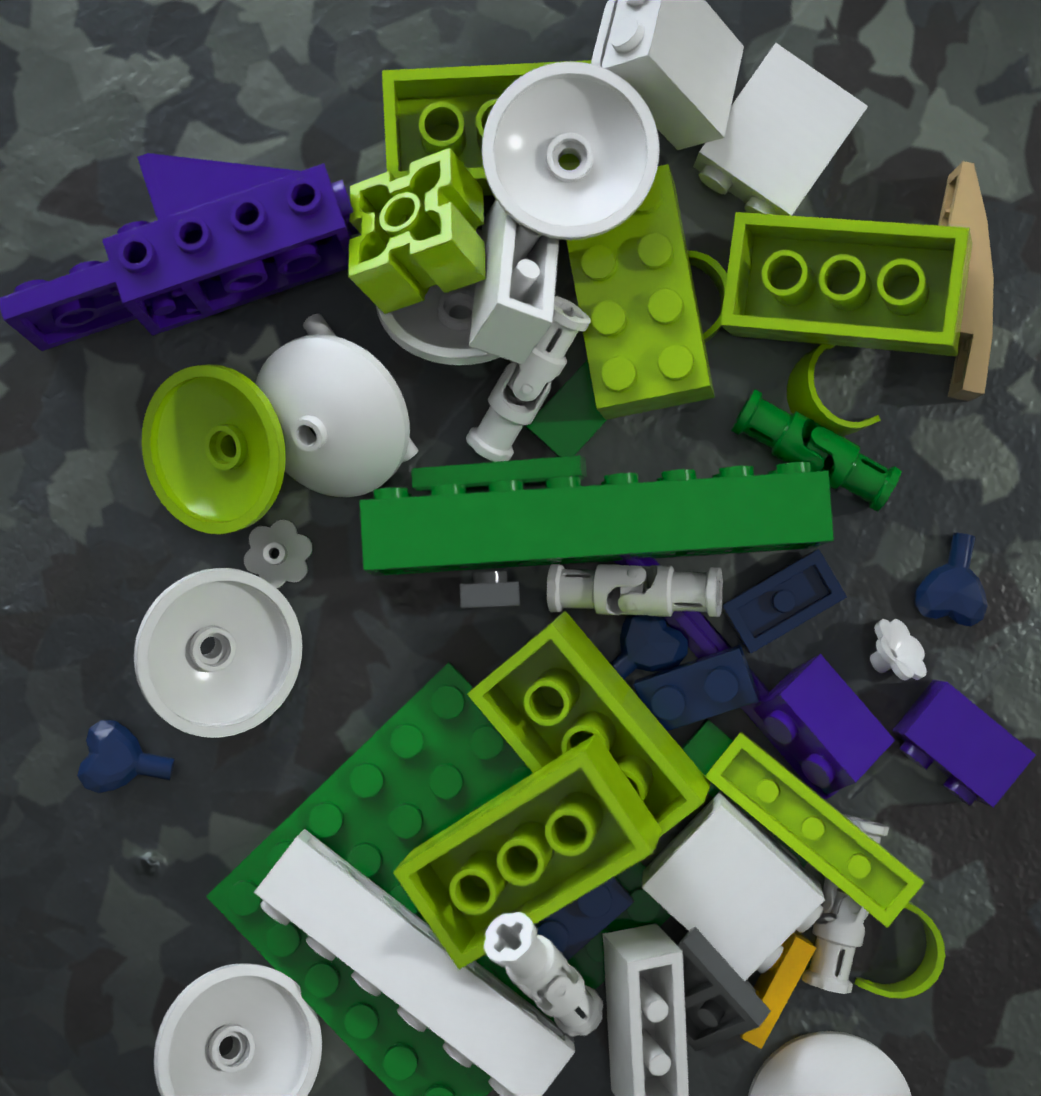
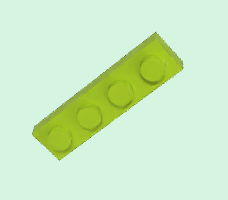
M743 732L739 733L705 775L710 782L887 928L925 883L922 878Z

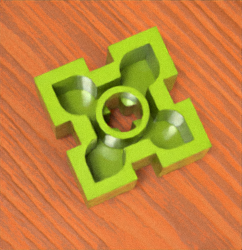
M451 148L409 163V175L396 179L388 171L350 186V203L354 212L350 214L349 222L361 235L349 240L348 277L384 314L424 301L425 295L431 286L438 285L444 293H448L486 279L485 242L476 232L478 226L484 225L483 188Z

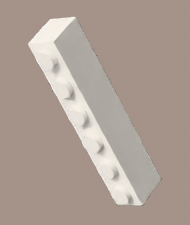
M304 829L295 838L254 893L263 899L260 904L261 908L271 918L283 925H288L291 921L309 935L306 938V942L315 952L330 961L338 957L354 970L351 974L352 978L365 991L374 996H379L383 992L400 1006L397 1009L398 1014L410 1026L421 1032H424L428 1027L445 1041L443 1044L444 1050L455 1061L468 1068L473 1063L491 1076L488 1082L499 1095L542 1096L575 1053L573 1037L562 1032L556 1023L476 961L459 970L427 923Z

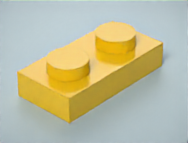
M794 931L781 944L783 947L781 956L771 968L761 973L754 986L756 995L771 1012L759 1028L740 1034V1037L760 1049L765 1044L816 950L812 942L797 931Z

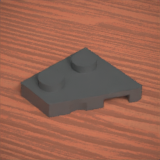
M696 927L691 928L678 944V947L683 951L686 1041L695 1051H699L759 1028L771 1010L756 995L753 986L737 974Z

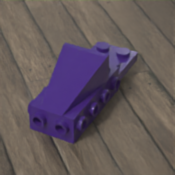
M147 153L137 158L157 220L153 222L135 221L119 228L117 234L102 239L108 261L82 262L73 266L69 270V274L50 281L31 280L18 285L14 289V293L0 297V310L3 320L40 351L135 319L153 336L348 269L349 240L352 239V235L360 232L349 222L350 214L354 211L343 180L332 183L324 163L299 171ZM332 236L330 242L325 245H318L316 242ZM273 256L275 262L266 263L263 259ZM219 275L221 280L213 281L211 277Z

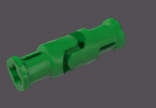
M753 389L730 430L737 435L743 432L772 448L771 455L786 463L810 462L812 472L829 471V484L832 489L835 490L838 487H842L869 502L868 507L877 512L880 511L889 499L902 473V470L895 466L887 468L860 453L859 445L822 427L798 411L790 414L764 400L762 392Z

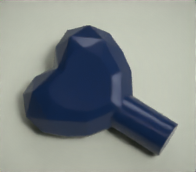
M954 533L947 564L933 569L915 590V606L922 616L932 619L949 616L957 624L968 627L983 620L988 607L986 594L980 579L970 569L975 536Z
M627 615L620 634L621 653L610 664L623 679H626L636 669L650 672L666 670L678 666L688 653V640L679 630L668 627L664 616Z
M101 720L89 728L86 739L89 754L80 763L77 775L85 789L96 793L113 791L127 785L137 775L170 781L175 763L174 758L143 753L138 739L117 721Z

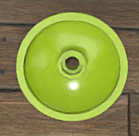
M212 364L182 369L167 378L156 390L145 413L141 442L146 473L161 503L183 524L208 534H227L239 531L260 520L271 508L278 496L284 478L286 462L285 442L281 424L266 395L253 381L242 373L226 366Z

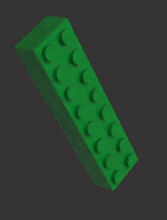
M810 462L776 465V470L769 471L767 475H754L753 466L724 467L719 469V474L712 475V478L696 479V470L694 469L670 470L661 472V478H657L655 482H639L638 473H618L605 475L601 485L581 486V477H556L546 479L544 489L528 490L523 489V481L505 480L488 483L489 492L467 493L465 484H442L431 486V496L412 497V494L408 493V488H381L373 490L374 499L360 500L363 570L373 576L610 562L623 560L620 555L630 554L632 558L653 557L657 559L814 549L834 541L829 471L812 472Z

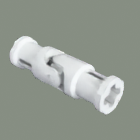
M555 296L553 323L523 365L512 361L505 368L488 397L490 407L480 425L472 427L466 436L467 443L479 455L493 462L509 461L514 453L512 444L523 425H530L550 392L552 380L559 376L565 367L567 359L564 355L578 331H586L591 322L589 316L577 305L564 298Z
M551 564L548 571L547 604L550 612H562L564 608L595 609L598 615L624 614L671 617L674 611L707 612L710 617H720L722 609L723 579L722 571L719 567H710L708 572L675 571L669 565L631 566L599 564L596 570L565 569L563 565Z
M844 815L879 844L881 837L888 835L889 827L884 824ZM825 877L822 891L825 901L821 904L823 911L814 923L812 933L817 936L815 942L816 950L812 955L810 968L804 970L801 979L805 983L823 990L847 994L852 992L853 984L848 979L855 949L863 944L865 936V926L863 923L869 912Z
M516 912L513 914L505 913L496 918L486 930L484 950L488 957L496 964L506 966V972L510 979L528 997L534 1000L542 1012L554 1017L555 1023L562 1032L570 1037H574L577 1035L585 1036L594 1031L603 1017V1001L599 994L589 986H585L580 973L568 964L562 953L550 940L542 935H536L537 929L529 917L521 912ZM578 1006L586 1014L585 1018H581L574 1011Z

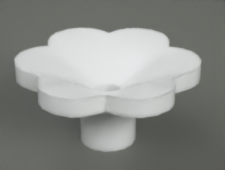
M278 520L270 528L258 526L252 530L249 535L251 548L244 556V565L248 571L259 574L260 578L266 580L275 588H280L286 581L296 583L306 577L308 573L306 560L313 552V544L308 537L297 533V529L292 522ZM277 548L280 553L279 556L274 559L272 557V551Z
M882 619L874 626L878 638L876 641L877 651L870 656L873 668L879 673H884L892 668L896 676L904 681L910 678L919 680L926 676L927 670L922 661L925 657L924 649L916 638L910 636L906 625L898 619H894L891 622Z

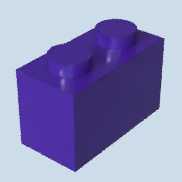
M821 654L792 669L753 708L763 720L770 736L787 748L801 765L806 778L814 785L820 787L826 795L856 783L895 741Z
M933 680L892 730L905 741L899 748L900 751L925 770L931 764L938 768L948 777L943 786L968 806H971L977 800L994 808L1036 756L1034 752L945 681Z

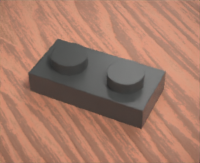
M507 571L472 573V584H460L461 608L520 606L519 582H507Z

